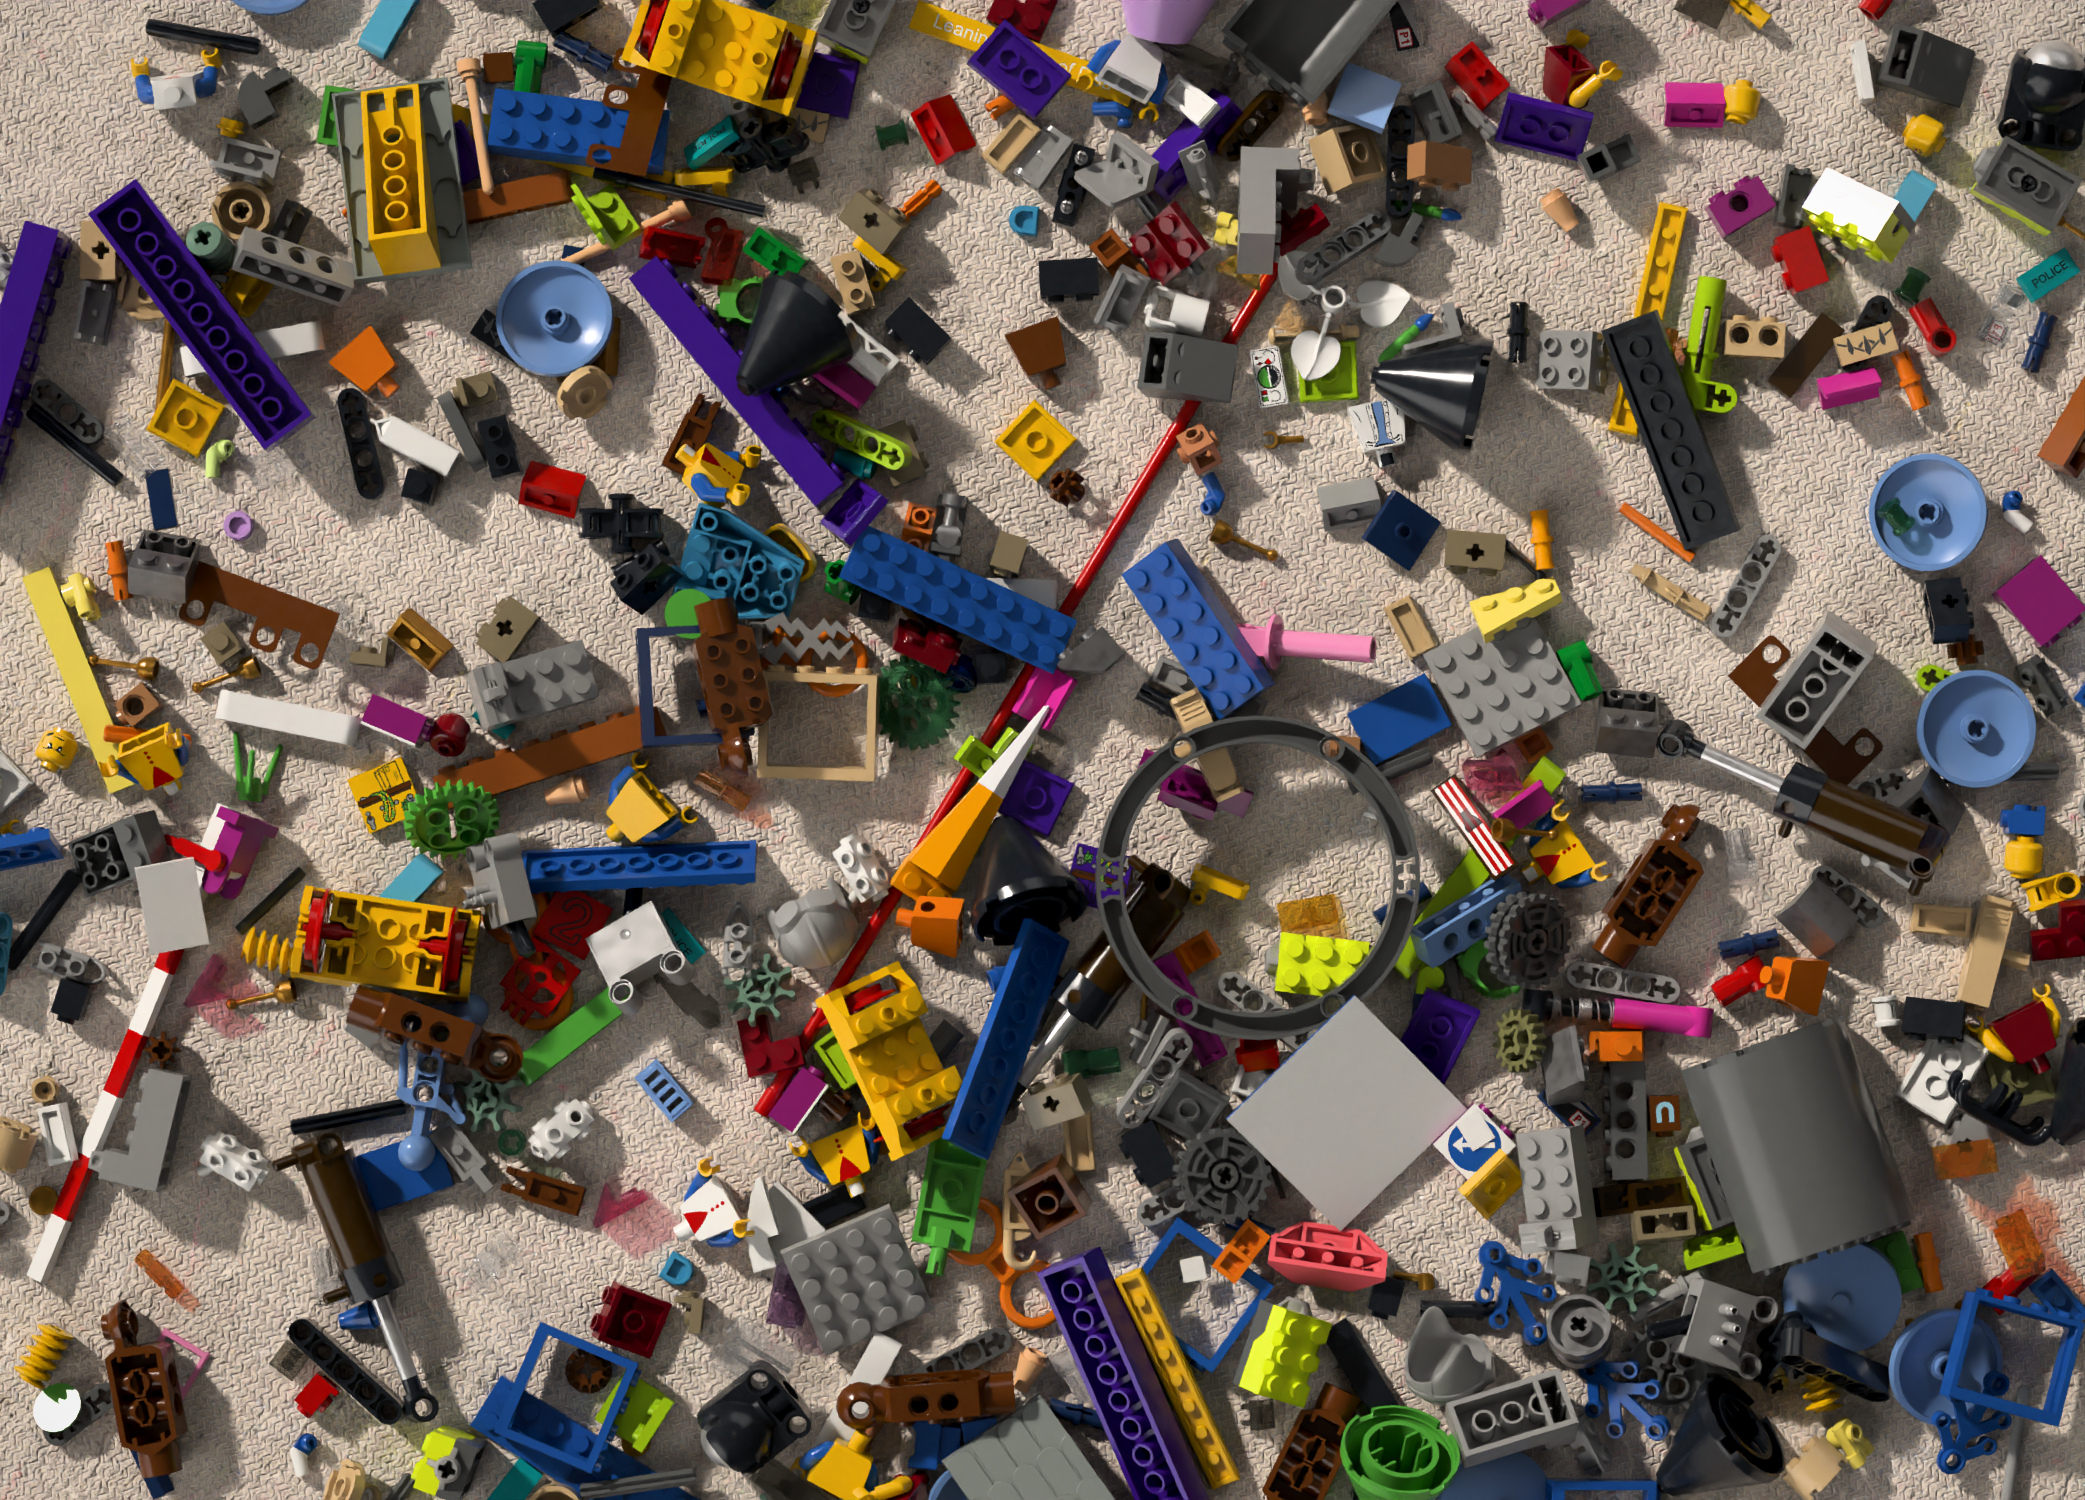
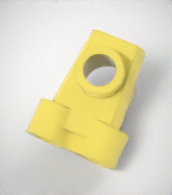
M1223 211L1219 213L1216 221L1217 230L1214 236V244L1228 247L1229 245L1237 246L1238 220L1234 219L1235 215Z
M80 572L69 576V583L61 586V593L69 607L76 606L79 617L86 618L88 622L101 618L102 614L93 594L97 593L93 580L90 577L86 578Z
M1848 1417L1840 1418L1827 1431V1440L1838 1450L1843 1449L1848 1463L1853 1469L1864 1465L1866 1457L1875 1449L1869 1439L1863 1437L1861 1427L1853 1424Z

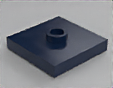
M1392 490L1361 539L1405 570L1410 571L1441 522L1398 491Z

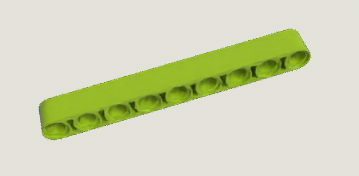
M1543 755L1507 802L1540 779L1544 783L1543 786L1546 791L1551 795L1567 773ZM1518 834L1509 841L1503 842L1508 850L1519 837ZM1472 849L1468 851L1420 913L1413 926L1480 887L1486 880L1489 873ZM1409 936L1398 961L1393 967L1395 971L1407 980L1422 962V960L1417 958L1411 936Z

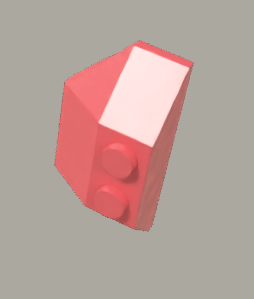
M1300 1221L1280 1233L1271 1235L1267 1264L1293 1283L1353 1292L1385 1282L1388 1253L1384 1249H1380L1371 1238L1359 1229L1345 1227L1339 1231L1333 1225Z

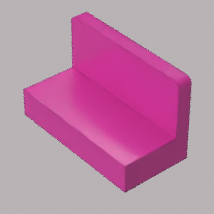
M1665 83L1664 127L1723 128L1726 103L1722 83Z
M845 364L811 376L858 411L861 410L876 389V386Z
M1874 366L1817 379L1820 406L1824 410L1880 397L1879 388L1882 387V380Z
M1036 667L1011 711L1030 722L1043 706L1048 705L1049 711L1041 728L1050 731L1078 681L1058 669L1055 670L1054 674H1051Z
M1540 779L1493 812L1491 817L1494 820L1496 818L1509 819L1515 824L1516 828L1522 829L1556 803L1543 786L1544 783Z

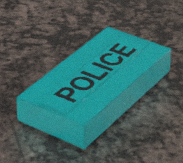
M730 115L683 148L687 165L693 171L740 138L736 122Z
M2064 247L2017 277L2016 281L2030 302L2033 303L2081 271Z
M669 907L665 909L662 915L680 951L693 964L706 951Z

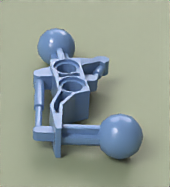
M470 993L468 1002L455 1001L454 1004L426 1005L479 1026L485 1024L489 1015V1008L485 999L474 993ZM417 1000L418 1003L425 1005L422 1000ZM413 1021L411 1032L418 1031L421 1028L422 1022ZM405 1041L403 1046L401 1045V1049H399V1086L396 1095L399 1099L415 1107L411 1135L405 1137L400 1143L398 1158L406 1169L422 1171L431 1165L435 1157V1147L428 1138L433 1110L448 1114L458 1125H464L467 1122V1117L463 1114L459 1101L456 1100L454 1094L455 1087L444 1083L447 1062L442 1060L439 1053L432 1051L431 1056L417 1051L418 1057L413 1087L407 1088L408 1049L407 1042ZM429 1058H437L439 1061L438 1069L433 1073H428L424 1069V1064ZM424 1087H432L434 1090V1096L428 1102H422L419 1098V1093ZM442 1094L449 1095L451 1107L441 1098Z

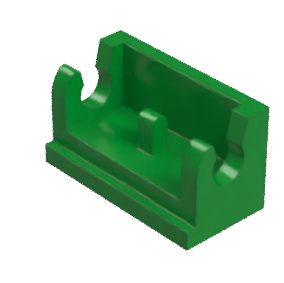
M765 225L759 226L742 250L768 270L773 271L777 269L779 271L777 275L780 276L787 270L799 275L800 271L811 260Z

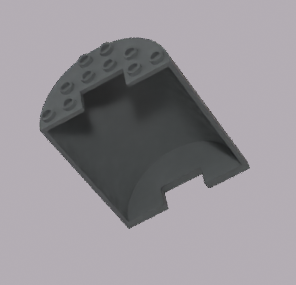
M1843 1015L1780 1035L1681 1071L1752 1274L1763 1271L1764 1276L1781 1271L1780 1265L1789 1262L1791 1267L1818 1259V1252L1826 1250L1827 1254L1843 1251L1857 1244L1880 1238L1882 1235L1911 1225L1910 1220L1915 1218V1214Z

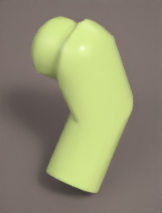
M221 439L207 450L205 478H220V463L235 452V444L231 440Z

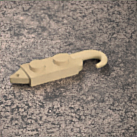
M1018 1151L1007 1170H1003L1002 1229L1004 1260L1014 1270L1022 1271L1034 1265L1038 1253L1036 1250L1032 1251L1031 1257L1025 1262L1018 1261L1014 1256V1241L1023 1240L1032 1233L1007 1194V1191L1032 1171L1021 1152ZM1017 1157L1021 1159L1020 1163L1016 1161Z

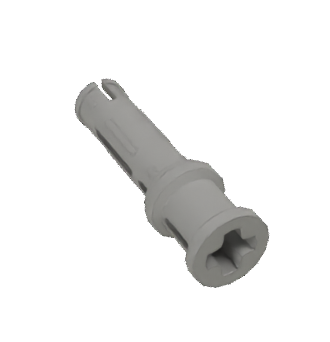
M1705 1265L1685 1277L1682 1275L1678 1276L1675 1283L1658 1291L1654 1299L1646 1297L1635 1303L1637 1313L1636 1315L1630 1314L1634 1323L1637 1324L1683 1299L1686 1300L1692 1277L1713 1282Z

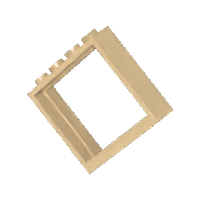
M768 665V670H762L769 700L770 681L868 684L866 767L768 763V719L762 726L758 727L757 777L870 782L877 780L880 674L873 673V669L855 668V673L844 672V667H826V672L814 671V666L805 665L797 666V671L785 670V665Z

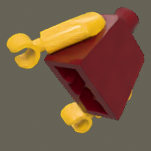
M1572 29L1567 33L1566 44L1562 43L1559 46L1546 47L1543 93L1553 103L1582 109L1588 106L1591 95L1604 86L1602 82L1606 79L1614 82L1618 81L1622 77L1623 71L1617 68L1618 64L1612 61H1604L1600 66V73L1596 75L1597 68L1575 48H1585L1590 39L1588 35L1577 29Z
M2044 984V992L2046 993L2044 995H2039L2036 989L2033 988L2032 998L2034 1001L1987 1024L1989 1029H1986L1983 1018L1977 1016V1021L1981 1026L1974 1029L1967 1023L1970 1034L1978 1037L1992 1054L2006 1062H2014L2021 1065L2029 1061L2035 1074L2049 1070L2052 1066L2045 1052L2057 1046L2056 1039L2060 1035L2061 1015L2053 999L2050 998V986Z
M917 1470L914 1471L911 1477L901 1474L895 1475L891 1482L876 1486L874 1491L868 1492L863 1486L856 1487L852 1494L857 1498L856 1500H927L928 1494L925 1487L930 1479L926 1473Z

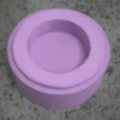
M235 511L225 518L224 531L229 538L236 541H244L252 535L254 522L248 514L242 511Z

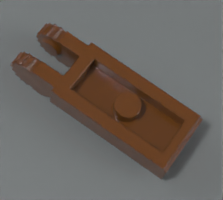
M701 393L697 395L689 413L686 412L661 464L682 476L686 466L675 458L676 453L684 444H687L697 452L706 443L714 426L713 422L722 403L715 401L710 407L705 421L696 417L705 402V395Z
M512 1166L507 1167L506 1173H509V1175L527 1179L526 1186L523 1190L515 1185L502 1183L500 1190L520 1196L522 1200L579 1216L587 1191L586 1187L535 1171L528 1172Z

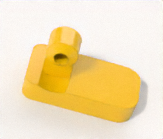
M734 166L699 167L694 171L691 168H679L674 172L675 185L712 184L713 194L729 197L727 183H732L735 178Z
M860 236L853 242L852 245L859 252L880 267L876 276H873L869 281L871 290L875 292L884 290L887 282L892 278L898 281L908 271L903 264L889 253L880 254Z
M1196 863L1190 877L1192 881L1196 882L1191 891L1190 900L1195 905L1203 904L1210 888L1238 900H1245L1250 885L1208 866Z

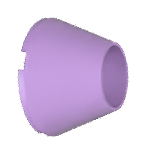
M1217 0L1120 1L1127 31L1130 34L1153 42L1187 44L1191 42Z

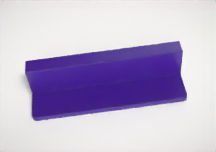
M1214 88L1207 95L1216 101L1221 109L1205 127L1200 129L1189 119L1185 118L1152 155L1153 158L1160 162L1154 190L1168 203L1188 183L1178 151L1205 140L1211 157L1216 151V142L1219 137L1242 113L1232 99Z

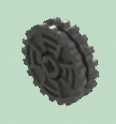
M1516 891V895L1509 894L1506 896L1505 903L1499 902L1497 913H1492L1490 916L1492 923L1490 927H1486L1485 933L1489 936L1488 940L1484 942V948H1488L1489 952L1485 956L1486 961L1492 963L1490 970L1493 974H1498L1497 979L1499 981L1506 982L1507 985L1511 986L1517 985L1526 989H1539L1540 984L1546 986L1550 983V977L1556 978L1559 975L1558 968L1565 965L1564 955L1570 951L1567 941L1571 938V932L1567 931L1570 920L1564 917L1566 910L1563 906H1558L1559 901L1556 898L1530 891Z
M1221 1128L1209 1129L1208 1132L1195 1134L1196 1140H1187L1184 1143L1186 1150L1178 1151L1176 1157L1180 1160L1179 1164L1173 1165L1172 1171L1177 1173V1178L1172 1180L1173 1186L1179 1188V1192L1176 1194L1177 1199L1186 1202L1183 1208L1187 1212L1195 1211L1196 1219H1208L1210 1224H1221V1222L1222 1224L1235 1223V1220L1239 1221L1249 1218L1248 1213L1257 1212L1260 1209L1257 1203L1266 1200L1268 1195L1264 1192L1265 1187H1271V1181L1267 1179V1174L1271 1172V1166L1265 1165L1264 1160L1266 1158L1241 1133H1236L1234 1128H1224L1223 1130ZM1218 1171H1224L1223 1176L1226 1177V1181H1220L1221 1177L1217 1175Z

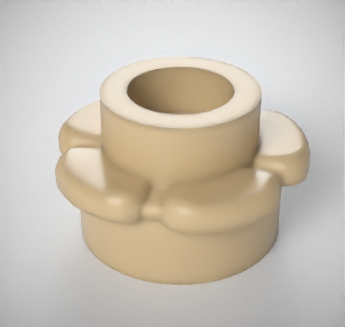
M43 1076L41 1079L37 1078L32 1083L31 1095L37 1103L42 1102L44 1105L52 1104L60 1094V1086L55 1083V1079L51 1076ZM46 1087L48 1089V1092L44 1093L43 1088Z

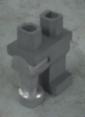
M939 493L937 506L945 507L943 523L936 530L937 542H932L931 552L936 553L937 557L954 564L955 556L961 557L962 547L959 545L963 537L969 499L965 496Z

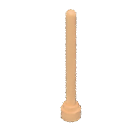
M466 58L456 63L458 75L462 77V81L466 83L482 189L485 194L491 195L494 192V183L477 79H479V74L481 73L480 60L477 58Z
M678 198L672 201V205L668 206V210L638 225L643 233V229L648 226L658 228L673 220L675 222H684L691 219L692 215L685 200ZM598 242L561 261L579 265L611 250V247L608 243L602 245Z

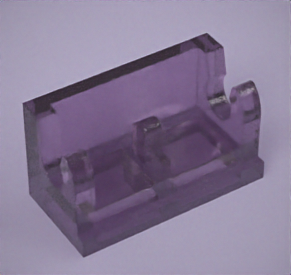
M782 1261L776 1266L766 1323L796 1328V1325H803L806 1310L787 1266Z

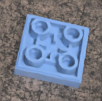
M1347 62L1327 113L1382 134L1402 83Z

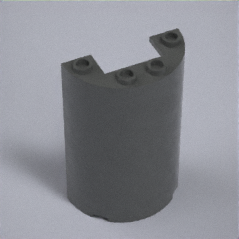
M1246 0L1221 30L1225 38L1222 43L1234 53L1238 52L1247 61L1245 67L1256 76H1259L1261 73L1269 80L1268 86L1276 93L1281 95L1284 91L1291 96L1294 102L1304 108L1306 105L1312 106L1398 0Z

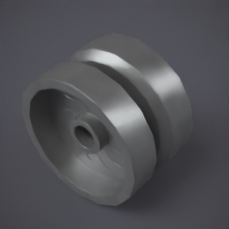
M1584 1294L1569 1295L1559 1300L1550 1310L1546 1321L1547 1335L1550 1348L1559 1361L1566 1366L1576 1369L1591 1368L1603 1362L1611 1352L1614 1338L1610 1315L1601 1302L1594 1297Z

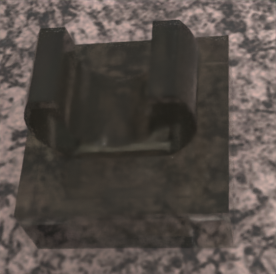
M813 156L789 164L786 168L792 185L797 186L800 194L805 193L803 183L807 181H812L815 189L819 188L817 178L821 176Z
M286 1340L269 1365L289 1380L294 1381L310 1358L294 1343Z
M1260 1398L1241 1405V1409H1248L1250 1413V1419L1241 1421L1242 1425L1250 1426L1251 1431L1275 1427L1273 1399Z

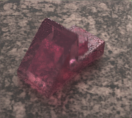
M1500 748L1492 760L1466 759L1462 764L1468 790L1522 791L1523 789L1517 764L1503 748Z
M219 954L212 955L183 1005L195 1007L232 998V996L213 985L215 981L219 983L226 974L228 968L225 964L228 959Z
M606 1182L594 1219L595 1227H600L650 1199L645 1188L639 1192L636 1187L620 1195L622 1201L618 1202L610 1185Z

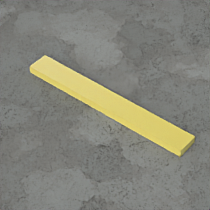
M46 567L22 577L97 764L99 762L107 763V757L110 755H114L115 759L118 760L119 743L105 742L103 738L105 726L108 724L115 725L92 667L88 662V657L51 567ZM119 775L109 778L103 777L110 794L136 785V783Z

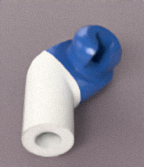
M2012 490L2003 497V517L2007 522L2025 534L2033 522L2021 514L2020 502L2023 500L2022 494L2019 491Z
M306 1433L301 1435L290 1450L296 1477L310 1473L307 1458L318 1444L317 1438L312 1434Z

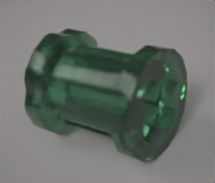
M904 119L899 120L898 124L886 127L875 126L881 151H885L886 147L901 143L905 145L910 144Z
M1908 266L1906 270L1908 274L1900 288L1895 289L1894 293L1904 301L1916 305L1919 302L1918 296L1926 283H1930L1931 278L1924 272Z
M1898 497L1886 502L1877 512V515L1880 518H1884L1892 527V533L1896 537L1907 532L1916 522V519L1913 516H1909L1901 507V501Z
M509 1129L500 1134L498 1147L503 1154L514 1156L525 1149L527 1139L522 1131ZM508 1135L510 1137H518L519 1141L516 1143V1150L513 1147H506L505 1144L509 1141Z

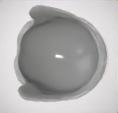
M833 878L827 879L828 889L811 890L799 899L784 903L777 912L771 906L766 908V916L777 941L778 949L782 957L794 966L808 969H822L833 966L848 953L855 942L858 931L857 921L840 887Z
M1436 1306L1429 1307L1422 1315L1406 1351L1404 1379L1409 1390L1421 1399L1435 1405L1446 1406L1447 1402L1480 1393L1487 1385L1495 1382V1362L1493 1353L1488 1350V1346L1481 1338L1474 1334H1460L1449 1325L1446 1315L1440 1308Z

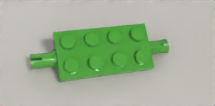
M942 1137L930 1143L911 1240L913 1243L928 1245L931 1248L926 1274L933 1275L935 1264H938L936 1276L939 1277L945 1276L948 1251L970 1252L987 1160L978 1158L942 1139Z

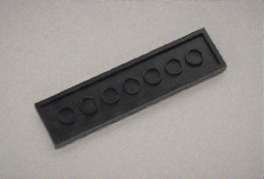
M1658 310L1602 330V335L1684 550L1741 530Z

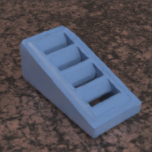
M655 1059L635 1077V1080L671 1122H674L695 1104L658 1059ZM658 1069L661 1074L648 1085L645 1080ZM663 1079H666L668 1084L655 1093L653 1088ZM673 1087L676 1092L663 1102L660 1098ZM680 1096L684 1101L671 1111L668 1106Z

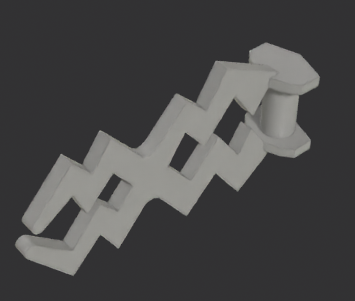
M784 612L764 622L753 621L749 623V626L753 629L758 654L763 655L774 665L785 651L797 663L808 648H813L822 660L830 651L840 661L854 644V641L851 640L839 650L830 639L824 644L818 639L824 630L833 640L837 631L850 638L851 634L838 619L830 625L824 617L813 630L809 629L799 617L790 623ZM780 624L790 637L799 629L804 639L795 647L785 636L777 647H775L771 640L766 648H763L762 628L766 627L770 635H772Z

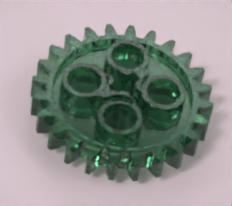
M906 655L900 656L899 661L897 659L890 660V667L883 666L880 668L883 675H880L879 724L883 725L880 735L890 733L889 743L896 742L899 739V748L907 747L909 744L910 750L918 749V746L921 749L929 748V743L931 745L939 744L938 737L941 739L948 737L945 729L955 728L954 723L950 719L960 716L957 712L953 711L954 707L961 705V702L954 700L953 697L959 694L960 690L951 689L956 680H947L945 678L949 669L945 674ZM913 674L918 679L917 688L913 687L911 683ZM893 694H895L899 700V705L897 708L892 704ZM932 696L937 700L936 710L930 705V698ZM912 716H914L918 722L916 730L912 727L910 722Z

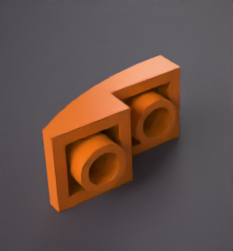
M909 502L901 540L928 552L938 508Z

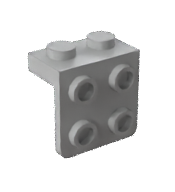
M1121 132L1111 135L1106 159L1076 171L1074 180L1107 206L1116 207L1153 191L1160 162Z
M224 137L218 161L210 160L209 166L215 170V174L219 175V178L236 182L237 177L243 178L244 182L265 189L266 184L271 186L275 184L282 151Z
M1453 301L1442 304L1439 314L1445 334L1405 344L1401 350L1402 355L1407 356L1457 344L1462 337L1460 328L1464 324L1460 307L1455 308Z
M1542 331L1539 342L1537 387L1541 389L1582 390L1593 394H1604V387L1608 380L1606 362L1609 351L1603 335L1595 331Z

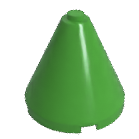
M1397 1405L1378 1406L1372 1408L1370 1414L1361 1418L1359 1415H1356L1347 1424L1341 1440L1340 1456L1359 1500H1434L1452 1484L1457 1474L1460 1451L1453 1434H1450L1448 1437L1439 1428L1441 1422L1423 1411Z

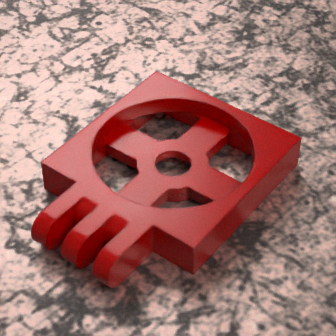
M536 936L532 938L536 952H547L550 954L542 965L535 966L526 958L519 956L499 983L511 992L500 1007V1010L505 1012L511 1003L515 1005V1008L509 1015L513 1019L522 1010L525 1013L519 1020L522 1026L525 1025L535 1010L548 1018L582 971ZM559 962L564 966L566 973L564 986L553 979L552 971ZM518 968L526 973L530 980L523 992L517 988L515 983V972ZM538 971H543L546 974V980L542 983L537 982L535 979V974ZM547 988L556 995L553 1000L538 1003L533 1000L538 990Z

